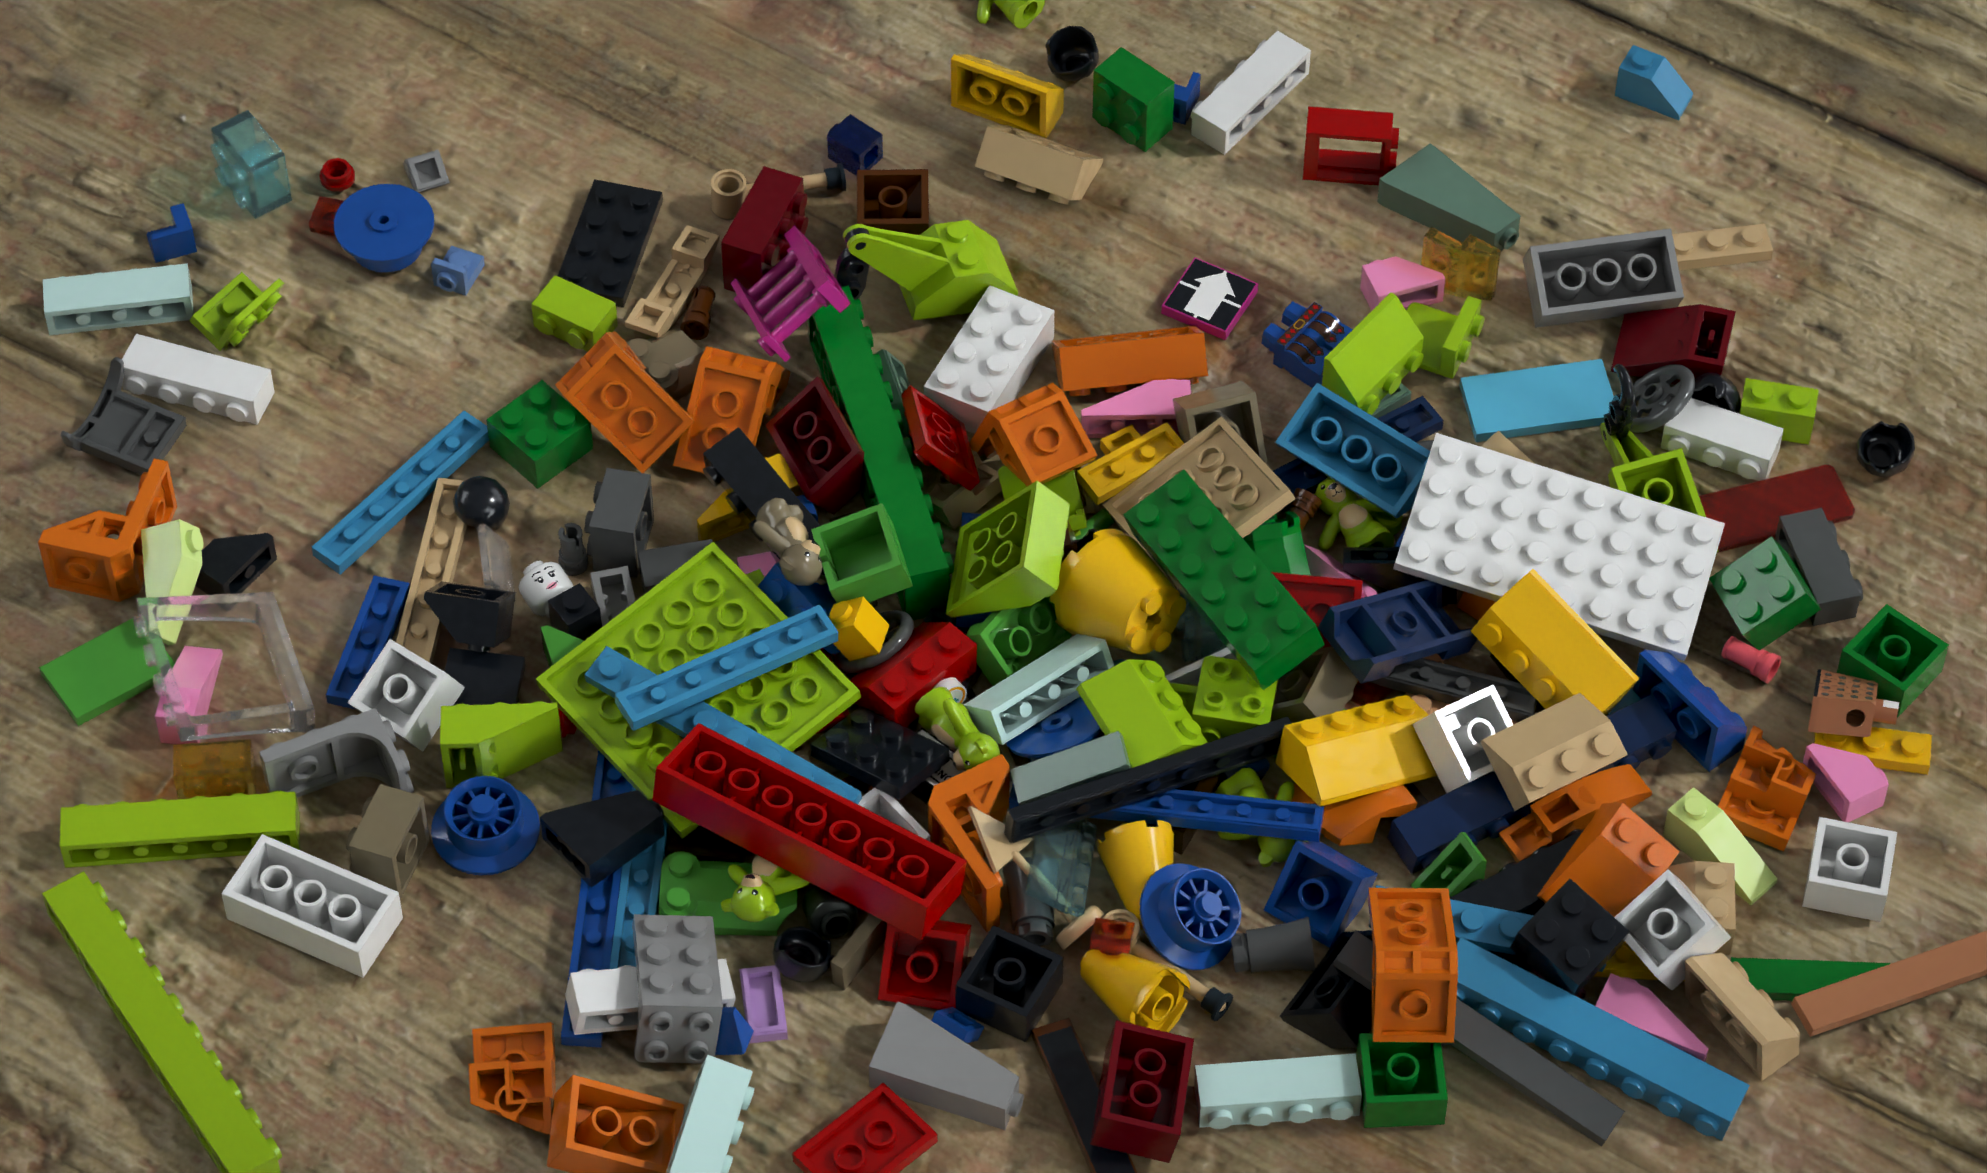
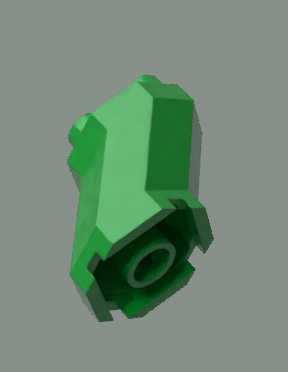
M1285 512L1286 519H1277L1276 513L1243 538L1271 572L1311 576L1301 534L1300 518L1295 512Z

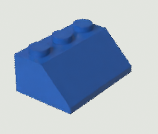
M1645 649L1639 653L1636 675L1640 679L1635 683L1633 691L1640 699L1651 694L1654 695L1677 729L1674 739L1708 772L1743 749L1747 726L1743 719L1736 712H1731L1719 700L1717 694L1711 688L1705 687L1693 675L1691 669L1685 663L1679 662L1669 652Z

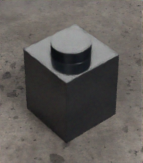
M580 583L548 600L551 627L584 641L602 628L600 607Z

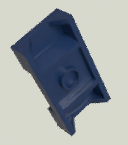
M1429 580L1330 607L1317 627L1361 684L1387 677L1395 666L1438 654L1444 660L1468 653L1477 641V638L1471 632L1472 628L1459 629L1442 608V584Z

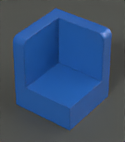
M1193 72L1186 87L1175 84L1173 122L1186 125L1192 109L1200 96L1201 74Z
M184 203L170 207L173 226L154 230L146 234L155 263L197 252L193 228Z

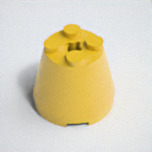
M1117 529L1099 530L1093 533V540L1087 543L1078 553L1071 550L1061 564L1060 583L1057 591L1050 596V602L1055 604L1057 617L1055 622L1074 636L1080 634L1106 639L1108 646L1135 654H1147L1154 650L1157 652L1164 651L1170 645L1171 634L1180 616L1186 609V600L1180 596L1176 588L1139 543Z

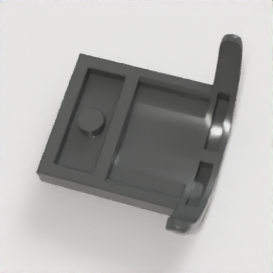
M115 357L111 361L105 385L91 413L72 434L62 431L61 438L68 447L83 451L142 475L143 472H148L153 458L160 460L165 458L187 426L186 417L122 392L124 362L122 359Z

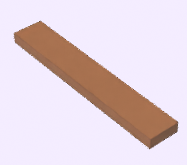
M1987 931L1796 996L1791 1005L1811 1037L1986 976Z

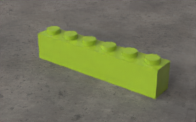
M272 791L270 793L249 795L236 793L220 797L195 796L191 799H155L148 802L133 803L119 801L104 805L78 804L74 807H61L59 847L65 868L245 856L250 853L262 834L300 850V812L295 791Z

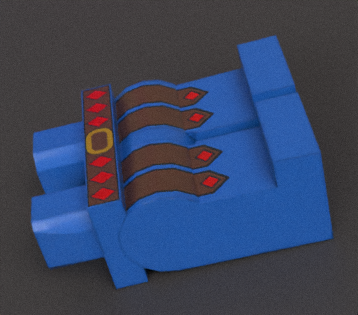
M1292 301L1285 308L1281 320L1289 328L1284 330L1278 325L1271 323L1262 334L1261 344L1274 353V365L1281 369L1284 367L1290 374L1313 388L1316 383L1322 385L1324 358L1353 329L1341 323L1332 313L1323 311V307L1316 302L1305 308Z

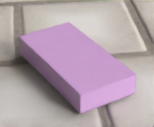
M776 965L739 969L745 1020L754 1030L749 1044L788 1039L779 969Z

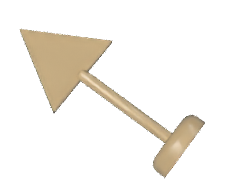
M972 806L968 807L993 873L995 874L1012 859L1069 922L1056 938L1057 944L1063 951L1104 915L1099 907L1092 905L1076 917L1058 895L1054 905L1056 893L1019 853L1033 839L1029 837L1015 843H1010L1004 833V823Z

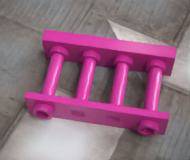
M795 225L784 234L791 246L787 249L788 254L749 290L737 279L731 282L737 294L733 298L734 301L749 315L761 336L757 340L759 345L771 357L777 353L785 362L791 357L782 342L822 306L827 307L831 304L841 313L851 304L818 249Z

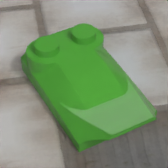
M1045 597L1032 606L993 611L983 622L975 623L969 628L967 636L977 644V665L992 686L1056 648L1072 636L1071 633L1055 622L1057 620L1055 604L1050 602V597Z
M674 852L668 855L662 862L659 915L713 916L715 935L777 936V930L790 913L797 909L798 889L775 896L776 904L780 910L776 916H769L760 922L741 920L733 912H725L721 908V902L732 898L734 891L738 887L729 877L727 869L732 864L739 865L748 874H751L752 863L699 861L696 856L689 852Z

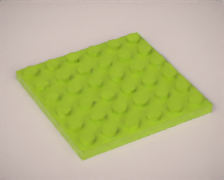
M712 542L536 678L538 687L553 703L558 702V708L623 777L650 800L653 798L656 767L684 738L656 722L633 731L615 704V698L587 683L584 674L604 648L608 646L659 675L781 622L788 617ZM819 649L703 701L793 752L859 700L861 694L860 690ZM660 805L664 812L663 819L682 839L699 826L693 821Z

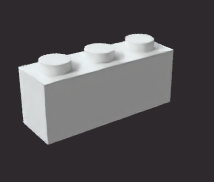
M1691 398L1684 409L1664 425L1660 448L1668 451L1682 448L1686 457L1701 461L1711 467H1718L1739 474L1747 479H1754L1765 483L1779 453L1784 429Z

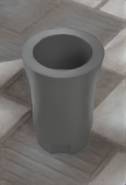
M1025 857L1024 859L1054 891L1057 873L1056 864L1045 858ZM1011 861L1003 867L1002 872L1008 891L1011 927L1014 935L1038 946L1049 945L1053 941V928L1055 926L1054 906L1018 865Z
M1308 917L1265 928L1246 930V934L1235 933L1231 938L1234 968L1237 973L1249 971L1250 969L1251 973L1284 970L1315 971Z

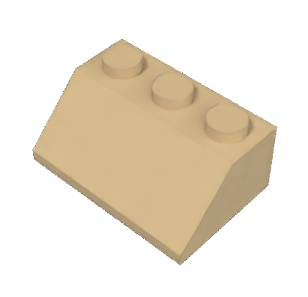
M1009 125L987 126L975 167L985 170V177L1004 182L1005 177L1017 181L1016 187L1021 190L1036 193L1037 189L1049 192L1048 199L1068 205L1069 200L1082 199L1102 166L1103 158Z
M1581 693L1480 741L1514 811L1628 755L1611 720Z
M1723 953L1691 956L1685 960L1686 999L1761 1081L1799 1055L1800 1032L1797 1026L1788 1017L1783 1019L1777 1013L1769 995L1762 989L1758 991L1748 981L1749 977L1745 969L1737 961L1731 962Z

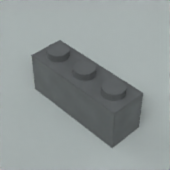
M1822 508L1780 516L1775 540L1788 553L1822 609L1809 617L1812 625L1817 626L1856 617L1859 601L1863 600V590L1860 581L1854 579L1851 574L1847 552L1841 550L1838 545L1834 523L1827 520Z

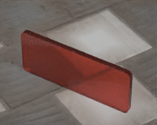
M1822 465L1699 496L1706 517L1725 523L1718 546V553L1763 542L1771 536L1775 539L1780 516L1822 508L1827 520L1835 524L1852 519L1855 513V508L1834 467L1831 465Z

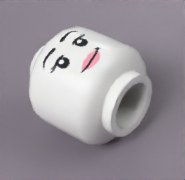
M536 561L527 566L523 571L524 577L519 583V591L533 613L540 616L546 615L548 618H550L548 600L573 587L572 582L560 564L555 562L543 563L542 561Z

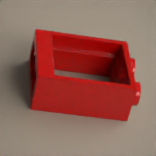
M1308 106L1302 180L1379 186L1380 178L1396 168L1397 151L1390 150L1398 149L1399 128L1393 127V113ZM1320 138L1382 142L1381 153L1320 149Z

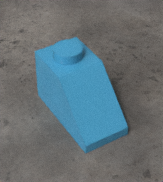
M1635 45L1631 47L1618 70L1615 90L1616 97L1676 120L1680 119L1693 97L1692 90L1664 56Z

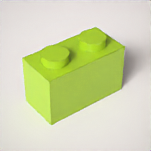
M554 275L531 304L535 328L543 334L553 335L568 342L572 347L583 349L587 352L606 332H613L618 326L615 302Z
M1745 378L1739 414L1783 428L1782 441L1809 445L1815 420L1819 389Z

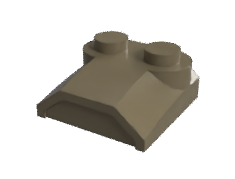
M670 328L659 338L651 337L648 340L636 338L626 342L646 367L645 371L675 401L692 392L699 361L704 351L682 330Z

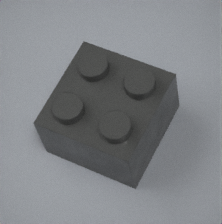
M606 468L603 482L597 481L595 485L593 501L596 505L594 511H588L585 519L584 530L585 533L590 534L587 544V555L592 556L593 571L595 572L628 566L630 577L637 578L639 574L638 551L646 550L654 523L651 474Z

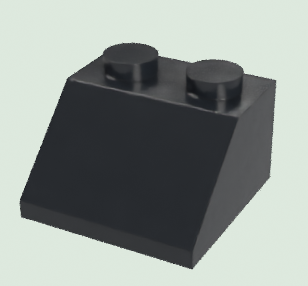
M443 581L425 591L424 600L456 642L468 644L467 649L477 652H490L491 647L495 648L511 636L516 592Z

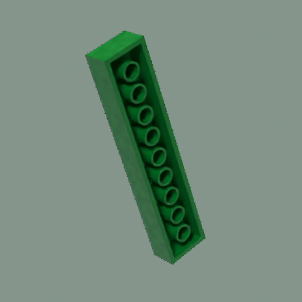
M849 286L841 287L851 304L841 313L831 304L827 307L822 306L808 319V341L821 379L864 451L860 491L866 509L883 503L894 524L913 584L912 587L896 592L902 611L908 613L913 620L925 618L931 608L946 613L951 585L950 574L954 572L953 560L949 551L943 552L941 545L944 544V538L940 523H933L931 516L934 515L930 495L922 493L923 477L919 465H912L913 450L909 437H902V417L899 409L893 410L891 406L893 393L889 381L883 382L881 375H883L882 361L879 353L873 354L871 348L874 346L870 327H863L861 320H864V313L860 299H853Z

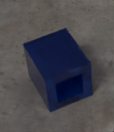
M850 114L840 124H835L827 134L828 158L836 164L842 163L844 169L857 176V170H870L883 158V135Z

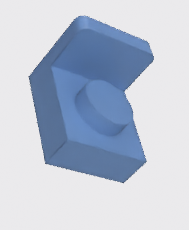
M451 246L443 260L434 258L431 263L434 286L448 292L453 291L466 296L485 266L484 256Z

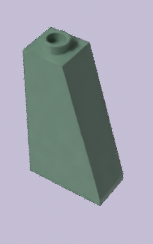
M1431 143L1379 180L1377 200L1379 204L1491 257L1503 249L1511 248L1519 238L1521 216Z

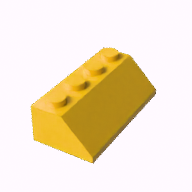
M1534 569L1529 571L1495 602L1471 630L1474 636L1545 709L1581 693L1607 716L1640 679Z
M1408 695L1397 696L1284 725L1275 762L1320 807L1438 776L1412 725L1428 716V714Z

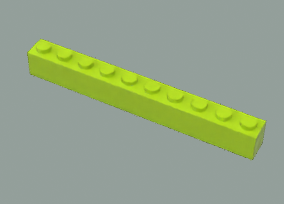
M83 871L43 892L42 896L48 916L220 1173H281L278 1160L282 1158V1153L272 1137L265 1139L260 1131L263 1127L256 1112L251 1107L247 1110L240 1102L243 1100L237 1084L232 1078L227 1081L221 1074L223 1067L216 1053L212 1049L206 1052L201 1044L204 1040L197 1025L193 1021L189 1023L185 1021L182 1016L184 1009L178 997L174 993L169 995L163 988L165 981L155 965L150 967L144 960L146 953L136 937L131 939L125 932L127 925L117 909L113 911L109 909L106 904L109 900L101 884L98 881L92 884Z

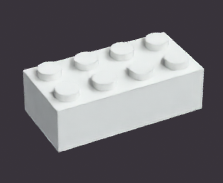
M989 285L925 383L924 395L963 422L966 431L975 434L989 411L1015 400L1054 339L1055 310Z
M263 834L221 893L228 920L364 978L403 919L399 892Z

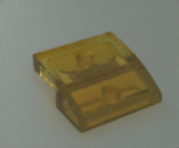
M1431 227L1424 235L1421 265L1443 273L1445 276L1444 293L1462 298L1471 296L1480 300L1491 301L1495 297L1501 250L1471 234L1462 243Z

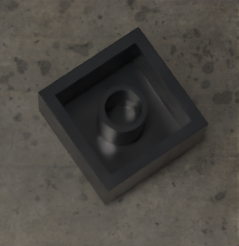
M1569 879L1519 930L1510 949L1547 982L1576 995L1622 947L1630 931L1575 882Z
M992 926L955 985L956 1009L973 1019L1027 1042L1032 1034V1029L1036 1027L1063 983L1064 957L996 926Z

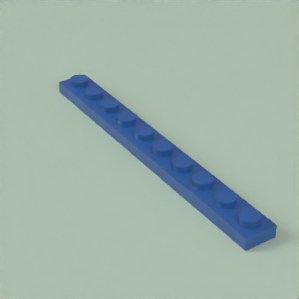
M598 750L592 801L632 791L633 786ZM622 866L592 888L581 878L569 977L570 973L579 972L583 969H610ZM565 1000L561 1044L565 1046L601 1048L603 1032L574 1035Z

